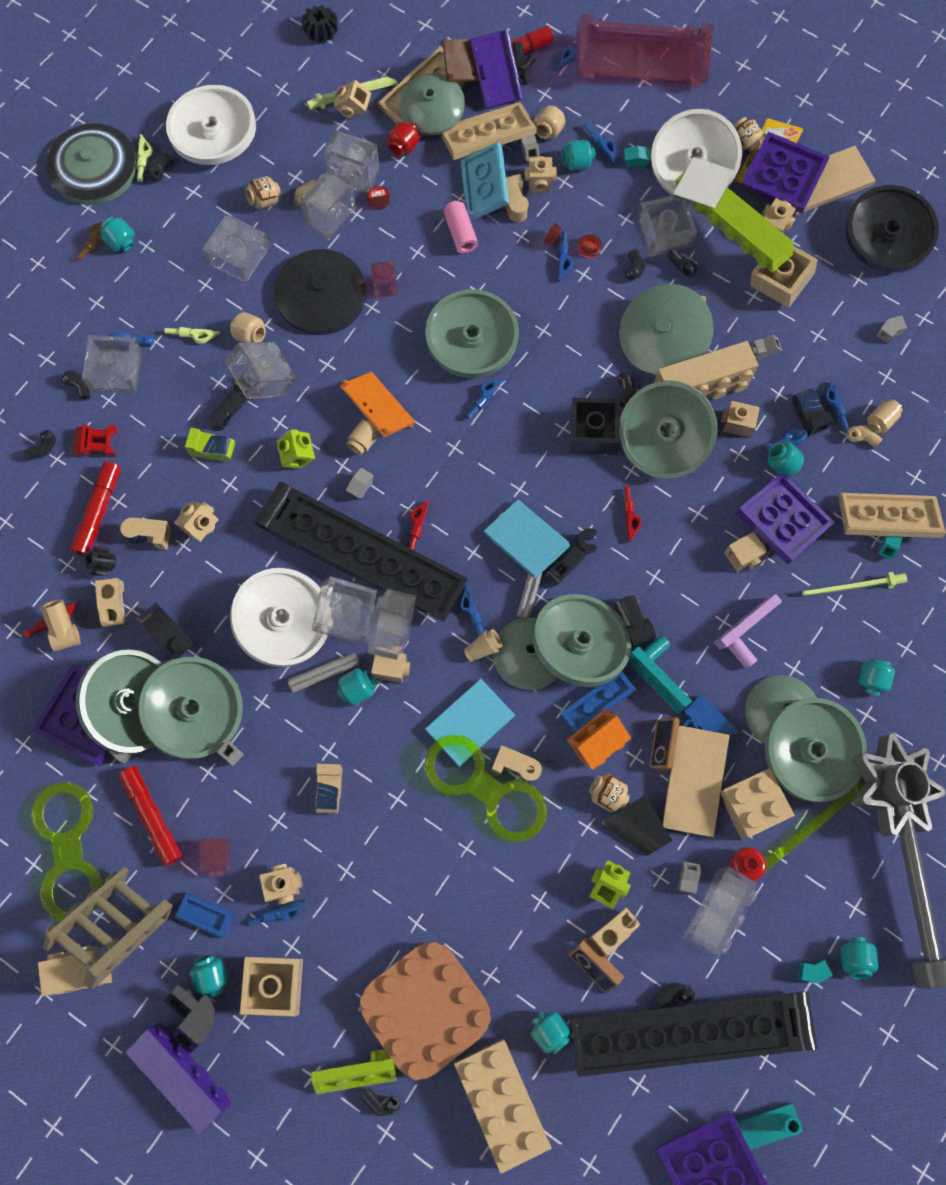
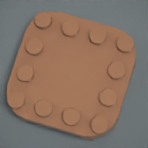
M436 942L424 943L413 949L374 979L366 987L360 999L361 1012L366 1023L390 1058H393L397 1068L413 1080L426 1079L444 1068L479 1040L487 1031L491 1021L490 1008L485 997L455 955L446 946Z

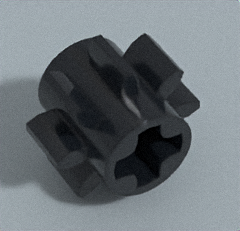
M93 546V551H87L84 564L87 569H91V575L107 576V571H113L116 557L114 554L109 553V547Z

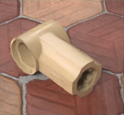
M53 600L42 605L40 609L49 630L48 638L53 651L57 652L80 645L78 629L75 624L71 623L63 600Z

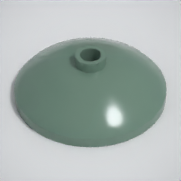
M425 74L415 78L407 84L399 99V111L402 120L415 125L417 132L423 135H438L450 130L461 119L465 107L464 95L460 86L456 82H447L446 76L441 74Z
M534 617L520 618L507 624L498 634L503 646L499 648V652L493 654L495 668L503 680L515 688L527 691L543 689L558 679L542 664L536 651L534 653L526 651L528 646L534 647L532 632L535 620L537 619Z
M787 675L767 677L757 683L748 694L745 703L747 725L752 734L765 744L768 728L784 705H789L802 699L817 698L807 684L797 678Z

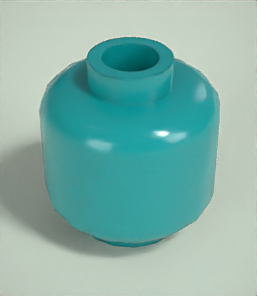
M587 140L568 141L561 151L562 164L566 165L567 169L571 171L587 170L591 162L595 161V149L591 147Z
M110 217L103 222L100 227V237L114 252L122 250L127 252L133 247L135 232L122 218Z
M785 441L776 443L771 447L768 453V464L779 475L782 474L790 477L801 470L804 463V455L794 444Z
M870 658V661L862 664L858 683L866 687V693L880 696L881 691L888 692L891 690L895 675V669L890 666L891 662Z
M357 668L339 679L337 693L344 703L348 701L351 705L356 706L374 695L376 683L367 670L363 671Z
M852 937L848 943L841 947L843 970L850 974V977L853 979L863 980L872 978V974L878 970L876 947L866 942V939L863 937Z
M208 954L193 962L194 966L190 969L189 973L197 994H207L209 998L221 994L224 991L223 987L229 981L222 958Z
M543 1011L532 1021L535 1027L531 1030V1037L545 1053L553 1052L556 1054L571 1040L569 1038L571 1029L557 1012H551L547 1015Z

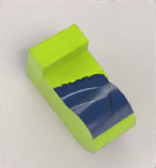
M190 428L185 448L192 457L229 462L231 461L235 441L226 436H215L214 434L201 432L200 429Z

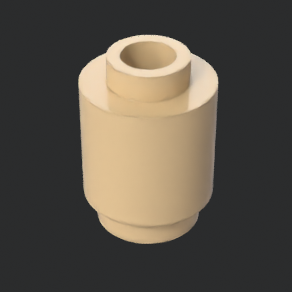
M893 399L883 401L868 416L869 428L875 433H886L901 417V405Z
M361 420L349 435V441L346 444L353 452L362 455L370 449L380 436V433L369 420Z

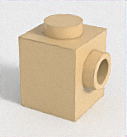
M731 401L729 408H724L721 416V422L724 423L723 432L750 438L756 428L760 407Z
M752 532L730 544L724 553L738 573L748 566L750 569H753L760 565L767 551L764 541Z
M388 648V651L376 649L371 674L375 679L403 683V678L409 675L411 662H407L406 654H403V651L400 649Z

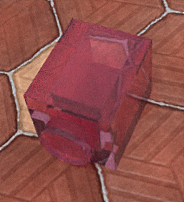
M394 261L371 264L375 298L398 296Z
M226 837L199 839L200 872L208 873V877H223L224 872L231 871V840Z

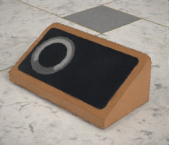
M679 718L657 720L650 760L651 769L668 772L673 768Z
M586 937L568 954L606 994L616 988L624 978Z

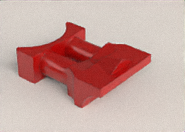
M87 424L76 427L73 455L87 456L92 454V452H105L106 457H116L115 452L110 447L112 437L119 432L117 426L107 425V430L93 429ZM93 439H106V442H93Z

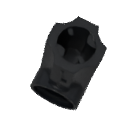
M629 595L615 603L617 611L626 626L625 628L630 634L632 648L656 639L655 629L651 621L645 618L635 595Z

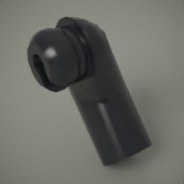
M73 370L65 371L61 376L62 383L64 385L67 384V386H75L79 400L90 399L87 379Z
M628 372L620 373L617 376V382H619V385H622L623 389L617 399H620V406L625 408L630 398L636 393L634 378Z
M672 982L654 997V1000L661 1008H664L672 1000L691 1004L695 1000V993L686 984Z

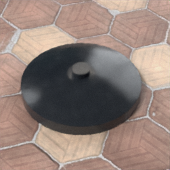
M883 185L866 191L855 201L846 219L845 234L853 253L866 265L884 272H903L921 264L932 252L938 240L939 223L933 207L919 193L903 186Z
M315 249L296 255L283 266L275 281L274 296L281 316L293 328L307 334L328 335L345 329L358 318L366 301V285L360 268L349 257L333 250Z

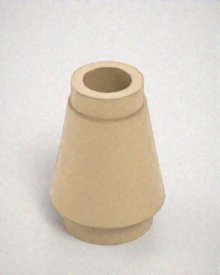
M485 630L464 649L466 657L472 662L499 652V648L503 644L495 630Z

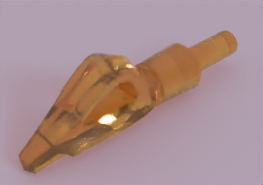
M103 222L90 226L91 236L83 244L84 248L77 256L80 261L83 260L89 251H93L97 242L101 240L100 227Z

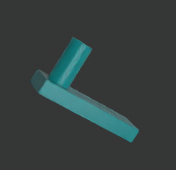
M660 635L644 650L638 646L630 654L628 663L679 715L692 700L654 662L655 659L670 647L669 641Z
M791 1102L737 1120L751 1150L803 1132L802 1124Z

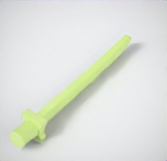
M384 77L360 84L368 91L397 85L398 81ZM336 91L322 96L320 93L315 94L316 98L307 101L309 110L317 107L324 109L326 104L335 102Z
M889 572L886 578L803 591L802 594L803 596L882 584H888V588L891 589L897 584L907 583L906 573L894 575L893 572Z

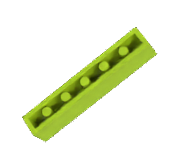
M686 171L676 178V188ZM726 187L715 208L679 196L681 200H687L698 214L702 213L707 217L712 226L719 227L730 241L734 240L738 243L744 253L751 254L762 268H767L773 273L793 255L794 242L728 187Z

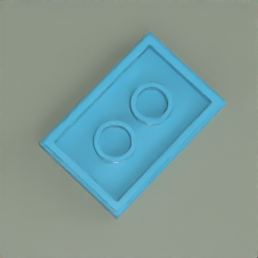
M499 142L461 160L466 210L471 221L509 204L502 145Z
M520 500L512 504L484 530L485 535L535 579L570 547L569 542Z
M480 679L425 730L460 767L515 717V714Z

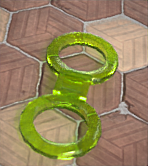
M450 734L439 738L430 746L425 756L424 770L430 784L437 791L446 795L460 796L470 792L486 804V817L489 826L498 837L508 842H524L534 838L542 830L547 819V805L543 795L535 786L525 781H509L504 784L498 782L485 772V759L480 747L472 739L463 735ZM461 745L467 748L473 755L475 770L467 782L460 785H449L442 782L437 776L435 759L444 747ZM512 791H522L528 794L534 800L537 808L534 823L528 829L521 832H511L505 829L499 823L496 815L499 800L506 793Z
M59 782L42 791L37 796L32 807L31 817L35 831L44 840L52 843L55 866L46 873L41 884L40 898L45 911L58 921H62L67 912L55 904L52 891L56 879L62 873L69 870L84 872L90 880L91 891L94 888L99 889L103 886L98 870L91 863L84 861L81 835L88 830L93 819L94 807L90 795L81 786L71 782ZM60 793H71L80 801L82 807L81 818L72 830L65 833H55L45 824L43 818L44 808L53 796Z

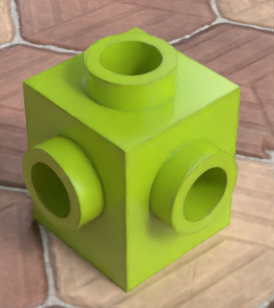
M293 429L285 432V435L276 441L282 467L302 469L315 460L309 433Z
M607 860L603 868L597 867L592 876L591 882L595 884L589 897L614 909L620 897L624 899L631 885L627 881L631 872Z

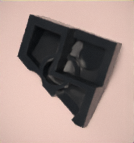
M642 796L601 822L605 829L614 832L627 843L633 844L646 855H650L673 841L645 796Z

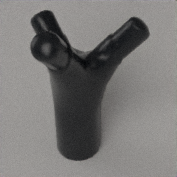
M529 55L517 71L518 77L522 76L524 78L525 85L529 84V70L536 61L533 55Z

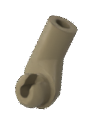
M314 179L296 188L294 203L297 207H306L309 194L319 189Z

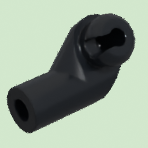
M523 41L512 42L517 71L519 66L523 65L525 61Z
M166 152L150 163L149 177L152 181H161L164 176V168L173 163L169 153Z
M675 248L667 254V257L683 275L689 277L696 272L697 266L695 262L683 257Z
M633 249L628 253L632 265L630 269L626 270L625 275L629 281H634L636 278L639 279L645 270V264L638 249Z
M44 430L40 433L41 441L38 446L24 449L27 460L50 454L56 443V437L50 430Z
M370 1087L360 1096V1099L378 1117L395 1115L401 1106V1102L396 1096L379 1098Z

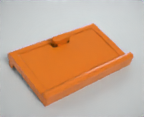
M373 372L350 381L344 380L340 385L341 389L384 438L407 427H413L414 419Z

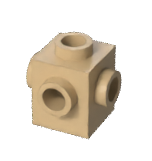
M354 80L337 89L333 107L350 120L366 112L371 92Z
M529 157V167L524 169V180L528 181L529 193H551L552 181H556V167H552V157Z
M776 198L772 205H766L761 215L783 233L784 230L789 231L793 225L795 218L792 216L796 208L792 207L790 203Z
M192 501L182 508L181 515L174 524L190 538L201 542L205 536L214 530L215 524L219 519L212 514L214 509L207 503L202 502L200 504Z
M286 864L271 867L270 873L260 875L265 902L270 903L278 900V905L292 902L294 901L293 896L300 895L299 888L302 887L300 873L295 872L294 868H287ZM284 880L285 886L280 888V883Z

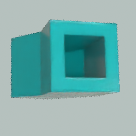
M635 146L624 149L625 162L628 168H646L651 161V148Z
M883 536L878 555L893 560L900 549L903 537Z
M819 960L813 964H799L798 980L820 983L833 976L825 960Z

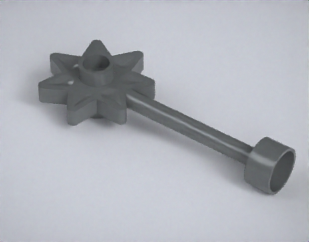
M891 733L879 737L877 755L865 753L853 757V764L866 781V784L853 798V803L857 807L877 809L882 836L899 834L924 960L911 962L916 988L946 987V958H942L916 836V832H925L932 829L926 802L943 797L945 789L931 780L926 773L930 757L929 750L923 748L906 754L897 736Z

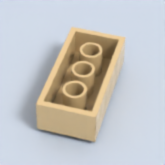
M748 341L660 368L655 382L665 380L684 382L698 389L707 399H719L729 392H741L748 388L759 365Z
M504 1038L454 1061L456 1070L501 1174L552 1149Z

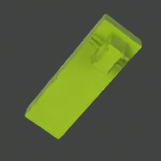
M382 1049L371 1052V1062L311 1072V1077L316 1094L397 1081V1072L393 1058L390 1059L386 1050Z

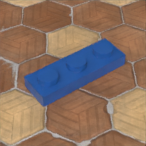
M621 671L612 681L597 686L561 712L560 715L573 733H575L605 708L610 710L635 692L636 689Z

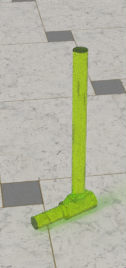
M859 780L850 792L836 799L765 858L767 864L766 871L771 869L851 802L865 784Z

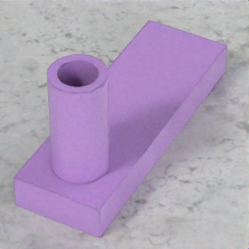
M777 594L767 597L715 640L714 644L719 650L728 647L745 669L752 666L757 659L739 637L782 602Z

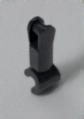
M246 372L242 380L238 377L234 383L233 390L209 416L208 421L212 428L216 431L223 430L231 420V417L245 403L244 398L253 400L260 394L263 387L262 383Z
M586 528L581 531L577 540V546L574 545L546 573L545 576L547 578L550 577L555 582V586H558L586 557L585 554L589 555L597 551L598 547L595 544H587L585 542L587 539L593 540L597 530ZM559 566L565 570L562 575L556 570Z

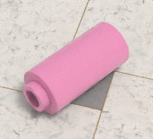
M458 201L448 203L443 213L457 252L461 254L469 253L477 248L478 241L465 205Z

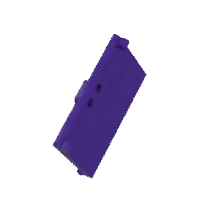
M508 29L471 38L470 44L485 108L522 100L523 96Z

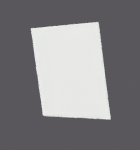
M693 157L673 194L715 208L735 170Z

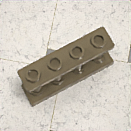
M125 867L118 873H111L101 888H94L80 906L74 905L59 924L57 922L53 923L44 934L46 937L43 948L46 951L56 943H59L86 967L85 971L87 974L83 984L91 991L168 919L173 906L165 899L158 906H151L125 884L129 872ZM117 891L144 914V919L139 923L136 921L133 923L106 899ZM96 908H99L126 931L125 936L120 941L118 939L113 940L88 919L87 916ZM79 925L106 948V954L100 959L98 957L93 958L66 934Z

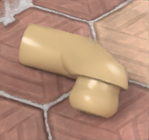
M866 425L854 426L847 431V438L850 441H866L874 448L883 440Z

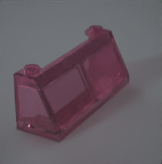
M582 14L576 28V75H581L582 79H594V76L689 83V87H701L702 84L704 85L709 80L713 24L702 23L701 28H694L693 25H689L687 28L603 22V18H598L597 22H595L593 15Z

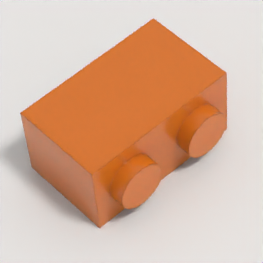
M605 708L570 736L567 741L580 761L593 770L601 766L615 751L622 749L631 737L618 716Z

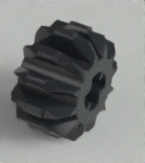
M322 3L320 7L313 5V9L306 8V14L302 15V29L309 40L315 39L318 44L320 40L327 42V38L334 39V33L338 32V19L331 7L325 8Z

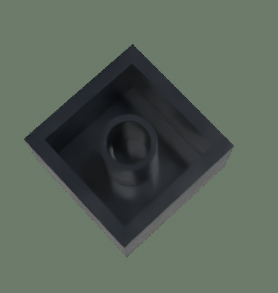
M572 397L570 453L618 454L620 399Z

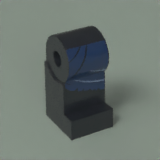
M808 389L792 396V404L803 428L807 430L808 437L826 431L834 420L830 413L825 412L815 390Z

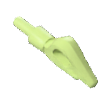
M141 134L136 169L138 170L137 181L139 182L143 181L146 160L153 155L152 147Z
M180 327L179 329L165 328V334L193 338L198 344H204L221 335L220 331L185 327Z

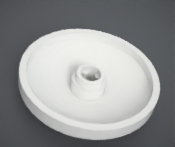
M206 85L190 90L173 104L167 116L166 130L173 148L180 156L193 163L215 165L230 161L247 149L255 135L256 119L250 102L243 94L226 86Z
M706 109L687 110L670 118L658 131L652 146V169L660 186L670 195L680 199L678 195L673 194L676 190V178L687 170L693 157L735 170L727 185L728 187L738 173L742 158L740 137L731 122L722 115Z
M272 568L254 574L242 584L232 601L230 624L237 643L251 658L273 667H290L308 660L322 647L329 634L331 613L326 596L312 579L295 570Z

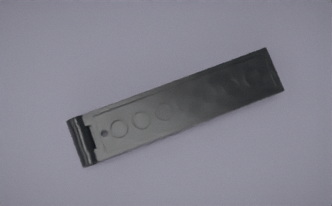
M281 481L277 484L254 521L259 528L270 532L271 535L357 580L361 579L443 623L446 621L468 581V578Z
M808 991L570 1018L578 1077L818 1049ZM776 1020L779 1021V1025L777 1027L775 1026Z

